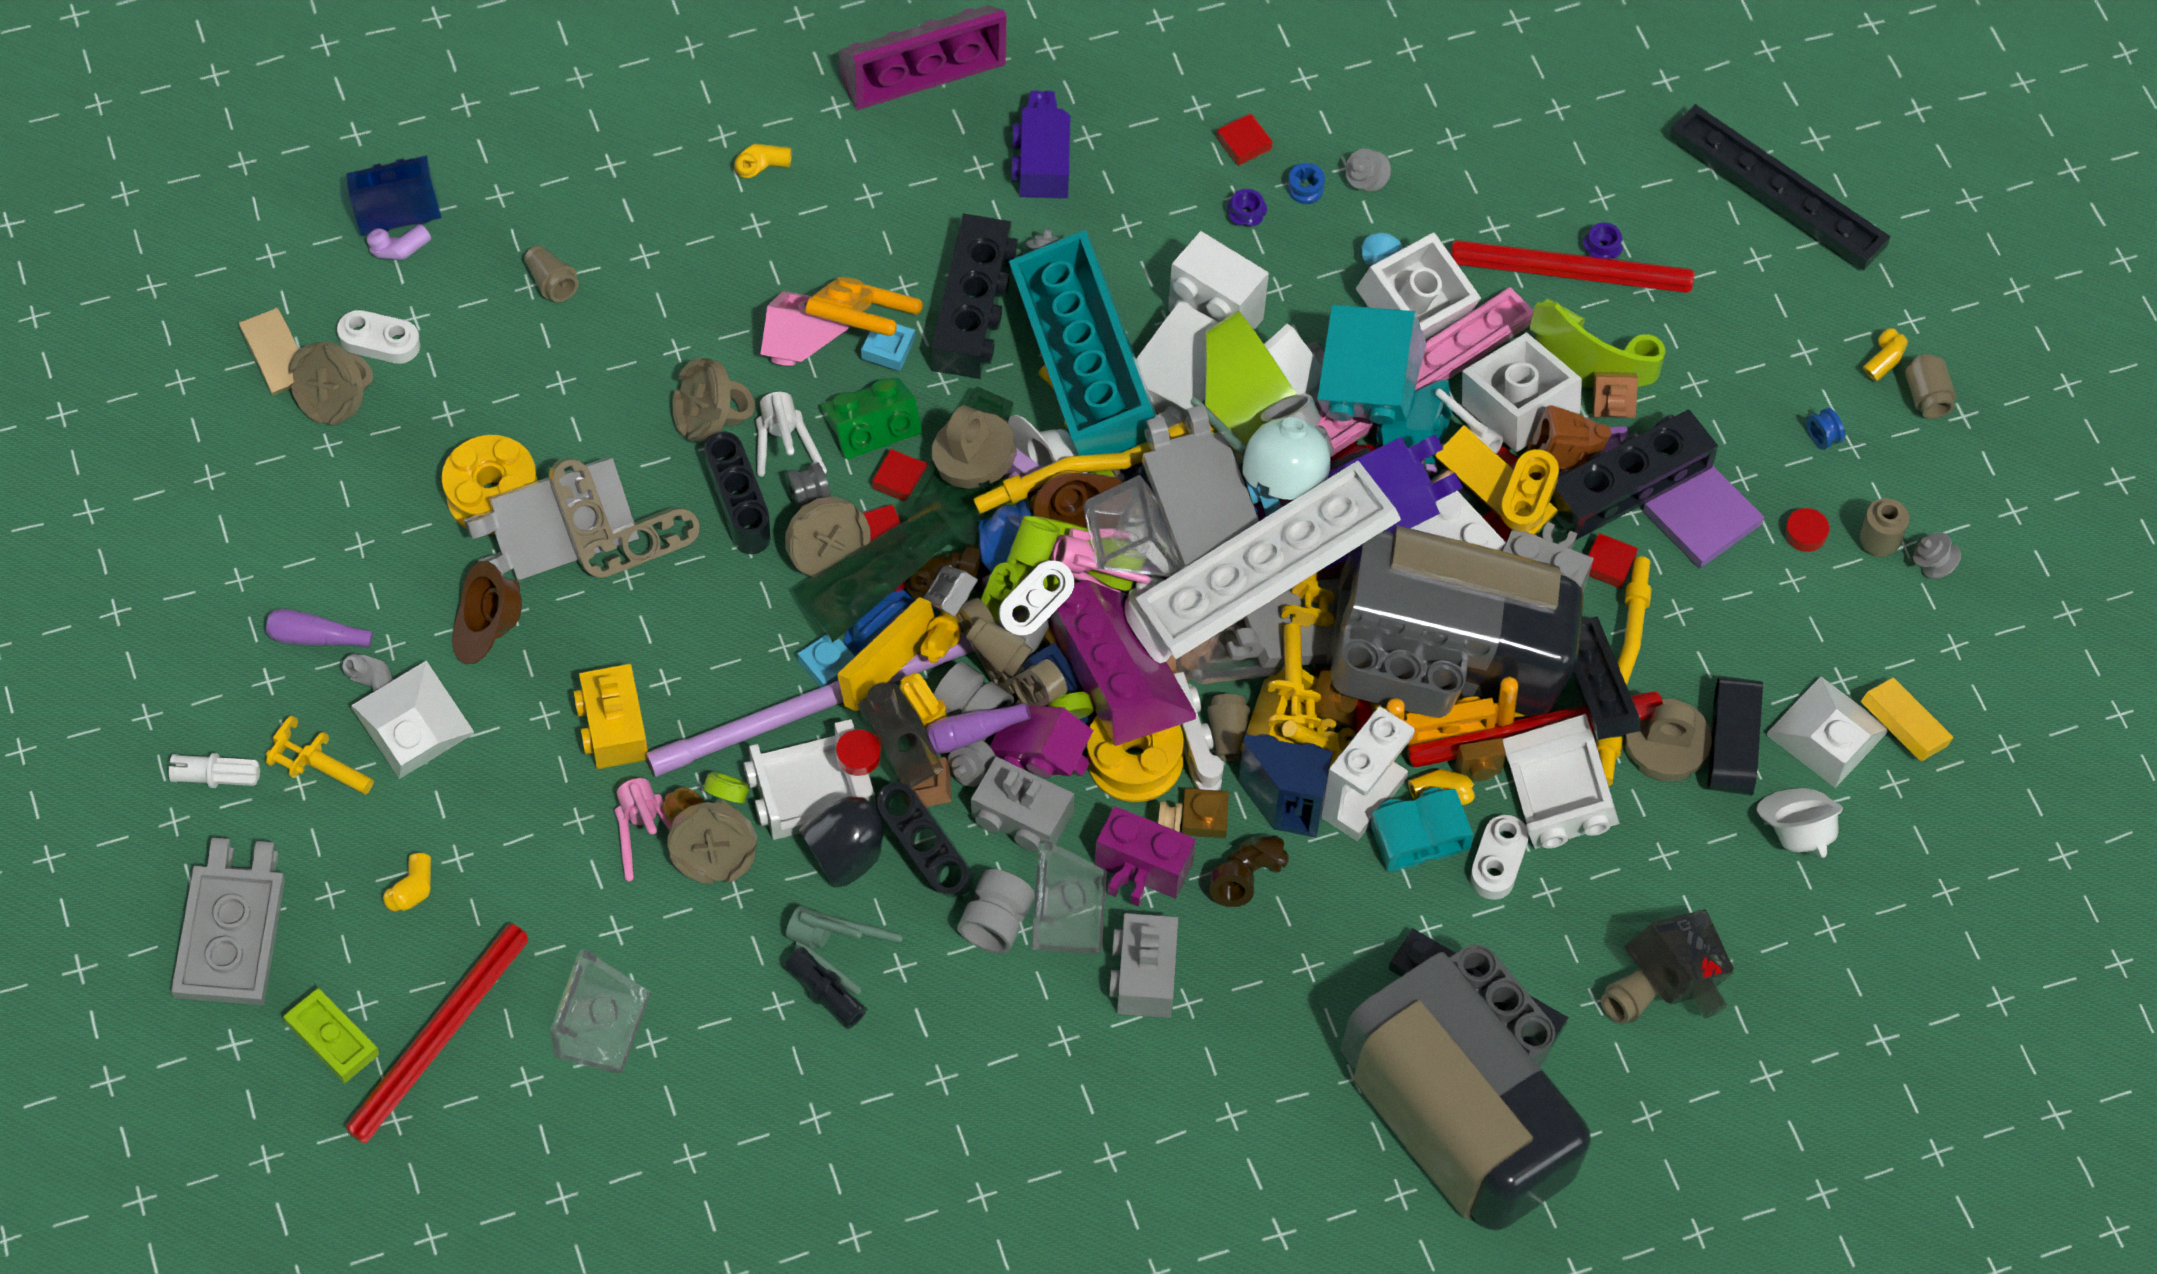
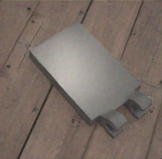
M1203 404L1187 409L1189 417L1185 418L1184 421L1189 435L1170 440L1168 427L1163 416L1146 420L1148 429L1144 430L1151 452L1143 454L1142 463L1182 569L1259 522L1230 444L1223 437L1225 431L1212 434L1209 417Z
M609 456L586 464L593 478L611 530L634 522L613 458ZM565 471V476L559 479L560 484L570 486L574 498L565 499L567 505L577 498L589 497L588 490L584 494L579 493L577 490L575 479L581 477L580 471ZM549 477L489 497L492 507L491 511L464 519L468 534L472 536V539L485 536L494 531L501 550L497 554L478 559V562L489 561L497 566L501 574L512 569L517 580L578 560L550 485ZM581 506L574 513V524L578 529H589L596 521V512L591 506ZM637 531L630 535L628 542L639 539ZM618 538L614 539L612 542L619 546ZM599 547L594 548L595 554L602 552Z
M1339 579L1317 580L1318 587L1332 591L1335 596ZM1292 588L1240 619L1239 621L1244 620L1246 628L1236 630L1235 634L1238 641H1231L1226 644L1231 659L1243 660L1258 657L1262 668L1285 666L1283 627L1291 623L1292 614L1289 615V618L1284 619L1281 617L1282 608L1288 605H1297L1305 608V600L1300 599L1299 595L1293 594ZM1334 601L1328 604V612L1332 614ZM1311 602V607L1319 609V604ZM1311 624L1309 627L1301 626L1302 665L1326 663L1331 625L1318 626Z
M212 838L207 867H193L171 993L176 999L264 1006L286 880L283 873L275 872L279 853L274 851V842L256 841L252 869L231 867L234 858V848L230 847L231 840Z

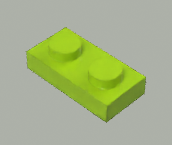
M319 988L283 1016L285 1024L344 1084L379 1056L376 1045Z

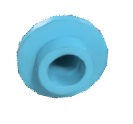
M1372 234L1365 238L1362 243V257L1365 264L1374 265L1402 250V244L1390 234Z

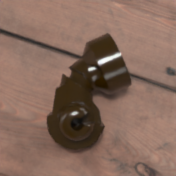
M969 545L963 551H950L948 557L943 552L936 558H928L917 568H911L906 576L908 592L915 599L923 598L945 565L965 571L976 578L977 582L972 589L981 590L982 578L989 575L990 571L982 561L980 547Z
M1271 835L1244 840L1245 842L1239 846L1241 848L1228 856V861L1225 864L1217 866L1212 871L1209 889L1212 899L1226 907H1239L1250 902L1254 895L1255 877L1253 873L1264 867L1269 868L1273 872H1281V866H1287L1289 855L1287 851L1283 850L1284 840L1282 838Z

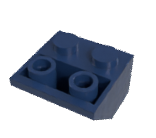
M1245 734L1238 783L1274 830L1317 838L1333 751L1324 750L1312 743H1302L1299 745L1279 741L1276 737L1266 734L1257 736Z

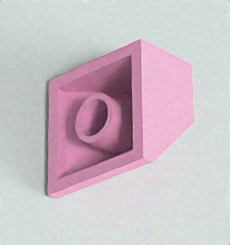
M782 291L767 306L761 355L771 356L773 363L793 366L796 365V361L802 362L842 334L850 326L806 314L807 302L813 296Z

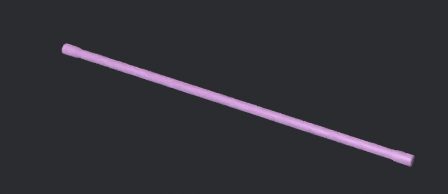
M1436 462L1435 464H1423L1429 477L1437 474ZM1153 560L1142 563L1139 570L1140 574L1147 575L1150 578L1152 575L1160 578L1169 576ZM1135 581L1132 589L1136 588L1137 581ZM1023 610L1012 614L1015 621L1018 622ZM962 633L957 645L950 648L945 657H940L937 663H930L928 657L921 655L920 651L884 686L899 681L912 673H920L974 652V650L965 638L964 633ZM839 681L692 738L681 739L645 753L649 768L653 776L658 777L689 765L695 759L840 704L844 701Z

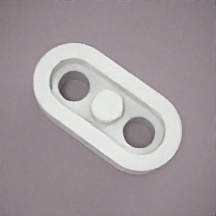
M356 310L344 315L337 326L341 346L353 354L399 364L412 360L420 350L418 330L412 323L405 320ZM360 326L363 327V328L360 329V330H354V329H353V328H355V327H360ZM395 335L403 336L400 339H392Z
M1053 560L1043 562L1034 568L1000 604L998 617L1002 627L1019 636L1028 635L1037 630L1071 595L1074 588V577L1071 570L1065 564ZM1047 575H1054L1058 579L1059 585L1055 591L1051 592L1044 588L1043 580ZM1016 606H1023L1027 609L1028 617L1026 621L1020 623L1014 620L1012 611Z
M1500 815L1493 818L1485 828L1470 875L1472 888L1483 898L1491 900L1501 899L1507 896L1513 889L1529 839L1527 827L1520 819L1511 815ZM1509 831L1514 837L1504 838L1500 835V832ZM1496 868L1501 872V875L1493 876L1487 872V869Z

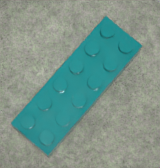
M1086 230L1010 260L1011 269L1071 439L1079 456L1124 452L1147 442L1144 430L1148 429L1146 420L1156 418L1157 414L1101 263Z

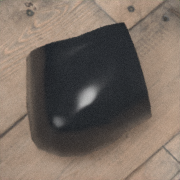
M847 796L835 800L799 829L834 888L847 886L863 876L878 861L881 854L883 829L877 805L863 797Z

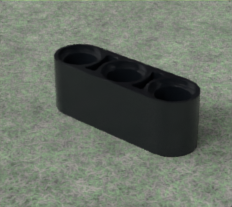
M726 431L717 432L706 440L704 446L707 476L733 544L742 553L758 554L769 546L771 540L769 512L739 437ZM721 457H729V458H731V459H729V460H723V461H722V460H718V459L721 458ZM734 491H742V492H744V493L739 494V495L731 494V493L734 492ZM749 525L758 526V527L755 528V529H745V528H744V527L749 526Z
M1718 676L1713 704L1708 790L1753 795L1758 770L1763 681Z
M893 782L886 785L880 791L877 798V807L880 814L929 883L946 897L959 898L965 895L973 884L971 867L924 801L907 784ZM897 794H908L911 802L909 810L899 816L892 815L889 809L891 799ZM924 829L934 830L936 834L935 845L928 851H918L915 847L916 835ZM949 865H958L962 871L960 882L952 888L943 887L940 881L942 870Z

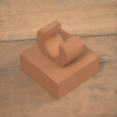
M1594 372L1593 416L1635 418L1638 389L1637 374Z

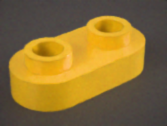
M1537 449L1530 450L1521 455L1516 463L1501 506L1502 519L1513 530L1520 532L1530 531L1539 526L1543 520L1557 484L1559 473L1558 462L1549 452ZM1538 472L1544 477L1540 480H1534L1529 475ZM1520 508L1527 509L1530 512V514L1527 516H1519L1516 514L1515 511Z

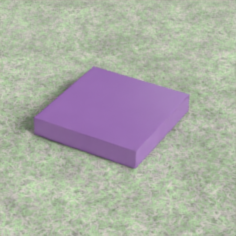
M1714 466L1712 469L1647 502L1643 510L1699 569L1760 527L1764 520V516Z

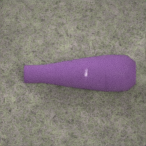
M275 609L269 614L266 624L267 635L276 642L310 646L355 645L370 648L373 640V631L353 628L314 614L292 609Z
M1025 702L1008 708L974 711L940 718L929 723L925 729L927 733L925 735H928L925 736L929 750L937 754L952 752L989 737L1013 724L1031 719L1030 711Z

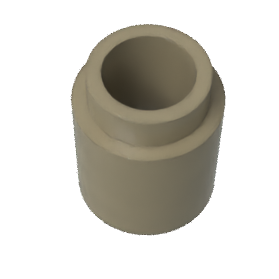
M1931 354L1921 355L1913 359L1911 365L1905 370V376L1916 409L1922 412V415L1928 419L1940 418L1952 412L1955 408L1956 393L1945 360L1941 357H1934Z
M1883 498L1874 501L1869 506L1859 533L1860 541L1867 553L1875 557H1885L1898 550L1909 524V513L1904 505L1896 500Z

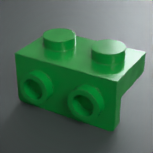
M899 377L879 380L872 387L855 393H842L837 395L832 401L821 404L824 419L838 435L842 455L846 459L860 456L922 433L915 397Z

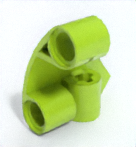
M1549 298L1544 302H1537L1534 306L1530 331L1536 334L1535 340L1582 378V387H1594V372L1636 373L1638 376V387L1652 384L1658 379L1665 357V346L1657 337L1650 334L1638 335L1629 342L1623 351L1588 333L1583 329L1585 318Z
M1238 310L1205 331V406L1212 412L1215 411L1217 417L1247 445L1255 431L1263 425L1260 419L1261 414L1274 403L1297 394L1261 339ZM1216 429L1211 431L1212 434L1218 433Z
M1024 516L1006 562L1000 563L994 568L981 599L997 623L1000 622L998 611L1002 601L1034 568L1043 562L1052 561L1053 547L1060 535L1069 536L1071 528L1083 531L1095 530L1043 517ZM1120 539L1089 540L1090 546H1094L1096 549L1095 560L1139 573L1146 555L1145 551ZM1091 569L1089 572L1083 571L1101 582L1120 590L1130 591L1135 581ZM1047 575L1044 578L1043 586L1046 590L1053 591L1058 588L1059 582L1054 575ZM1074 578V584L1081 582L1080 580ZM1016 606L1013 609L1012 614L1024 609L1025 607Z

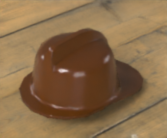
M1067 470L1052 476L1043 485L1036 495L1033 509L1034 516L1058 520L1099 531L1121 530L1120 527L1129 517L1134 516L1136 505L1135 497L1129 486L1120 479L1108 475L1084 474L1079 471Z
M489 561L478 562L470 569L466 576L462 599L452 635L453 651L457 659L466 665L475 664L483 659L492 648L495 639L501 638L515 627L521 615L522 598L519 582L503 577L497 566Z

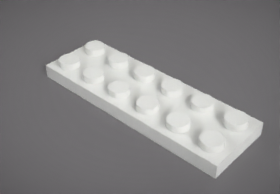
M1356 461L1135 599L1175 659H1178L1401 519L1396 508L1361 463Z

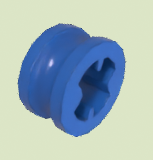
M1311 163L1296 165L1289 174L1287 188L1290 197L1302 204L1317 202L1324 192L1325 175L1322 169ZM1304 180H1310L1313 182V186L1309 183L1308 187L1300 186V181L1304 184Z
M1827 407L1821 410L1819 415L1814 413L1807 417L1806 426L1808 433L1819 449L1825 450L1831 447L1832 443L1838 444L1844 441L1845 430L1843 423L1832 408Z

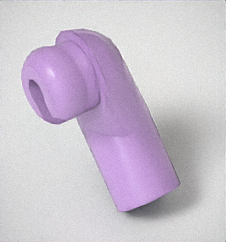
M421 224L416 225L400 238L389 237L388 232L380 228L373 230L367 236V243L371 246L369 251L381 259H406L431 241L429 232Z

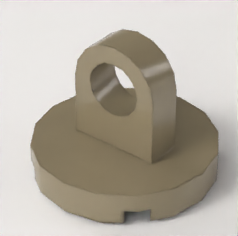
M318 341L306 345L296 352L290 365V373L294 372L295 382L290 384L292 394L300 409L317 423L325 422L329 425H337L356 415L362 404L363 392L373 380V372L363 358L347 352L340 345L330 341Z
M698 357L690 360L679 374L678 379L683 380L681 390H675L673 394V417L678 431L681 435L688 436V440L705 443L711 435L720 432L724 425L738 426L752 416L755 410L753 395L741 383L729 381L727 371L720 361ZM731 398L738 404L739 412L730 407Z
M966 405L958 407L950 421L937 433L932 444V459L941 478L953 486L967 489L978 488V483H984L988 480L990 484L999 480L1011 468L1017 455L1014 434L1005 420L995 414L982 412Z
M834 496L818 498L802 505L801 509L791 519L786 531V551L794 566L803 574L805 573L814 579L822 581L837 579L853 571L860 563L858 559L864 551L867 553L870 545V526L865 515L849 500Z
M1662 699L1663 704L1654 708L1651 718L1640 720L1641 731L1624 735L1625 752L1630 761L1632 758L1634 763L1639 766L1638 770L1646 776L1663 782L1681 781L1689 778L1692 773L1698 769L1700 770L1706 764L1712 746L1711 728L1704 716L1690 704L1675 699Z
M720 798L714 803L704 802L689 806L678 814L669 829L667 847L670 851L673 865L686 877L704 884H714V880H725V883L737 880L748 872L757 850V834L751 822L736 807Z

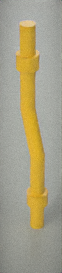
M1182 421L1168 427L1170 440L1189 435L1186 424L1184 425ZM1210 424L1211 431L1215 430V428ZM1144 442L1119 453L1068 456L1021 478L1019 474L1003 481V486L980 495L973 500L981 514L1008 501H1012L1014 504L1028 498L1027 493L1042 487L1052 476L1059 472L1067 470L1093 472L1130 468L1141 463L1143 454L1151 452V448L1148 442Z
M1641 556L1634 559L1631 583L1626 586L1625 605L1628 607L1625 639L1617 661L1626 685H1628L1641 648L1645 609L1650 606L1652 589L1648 585L1651 561ZM1610 737L1601 740L1596 738V746L1608 786H1611L1614 778L1615 761L1621 755L1622 737Z

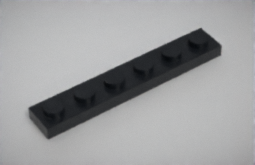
M1697 104L1671 128L1669 138L1863 271L1888 246L1891 236Z

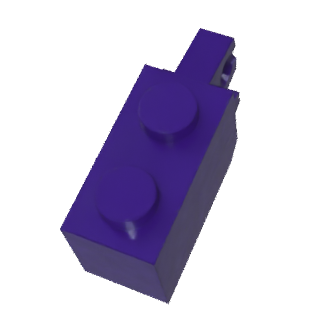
M1033 90L1030 92L1027 108H1022V124H1014L1013 148H1021V157L1013 156L1012 181H1020V197L1068 199L1070 115L1064 109H1057L1055 91L1042 92Z

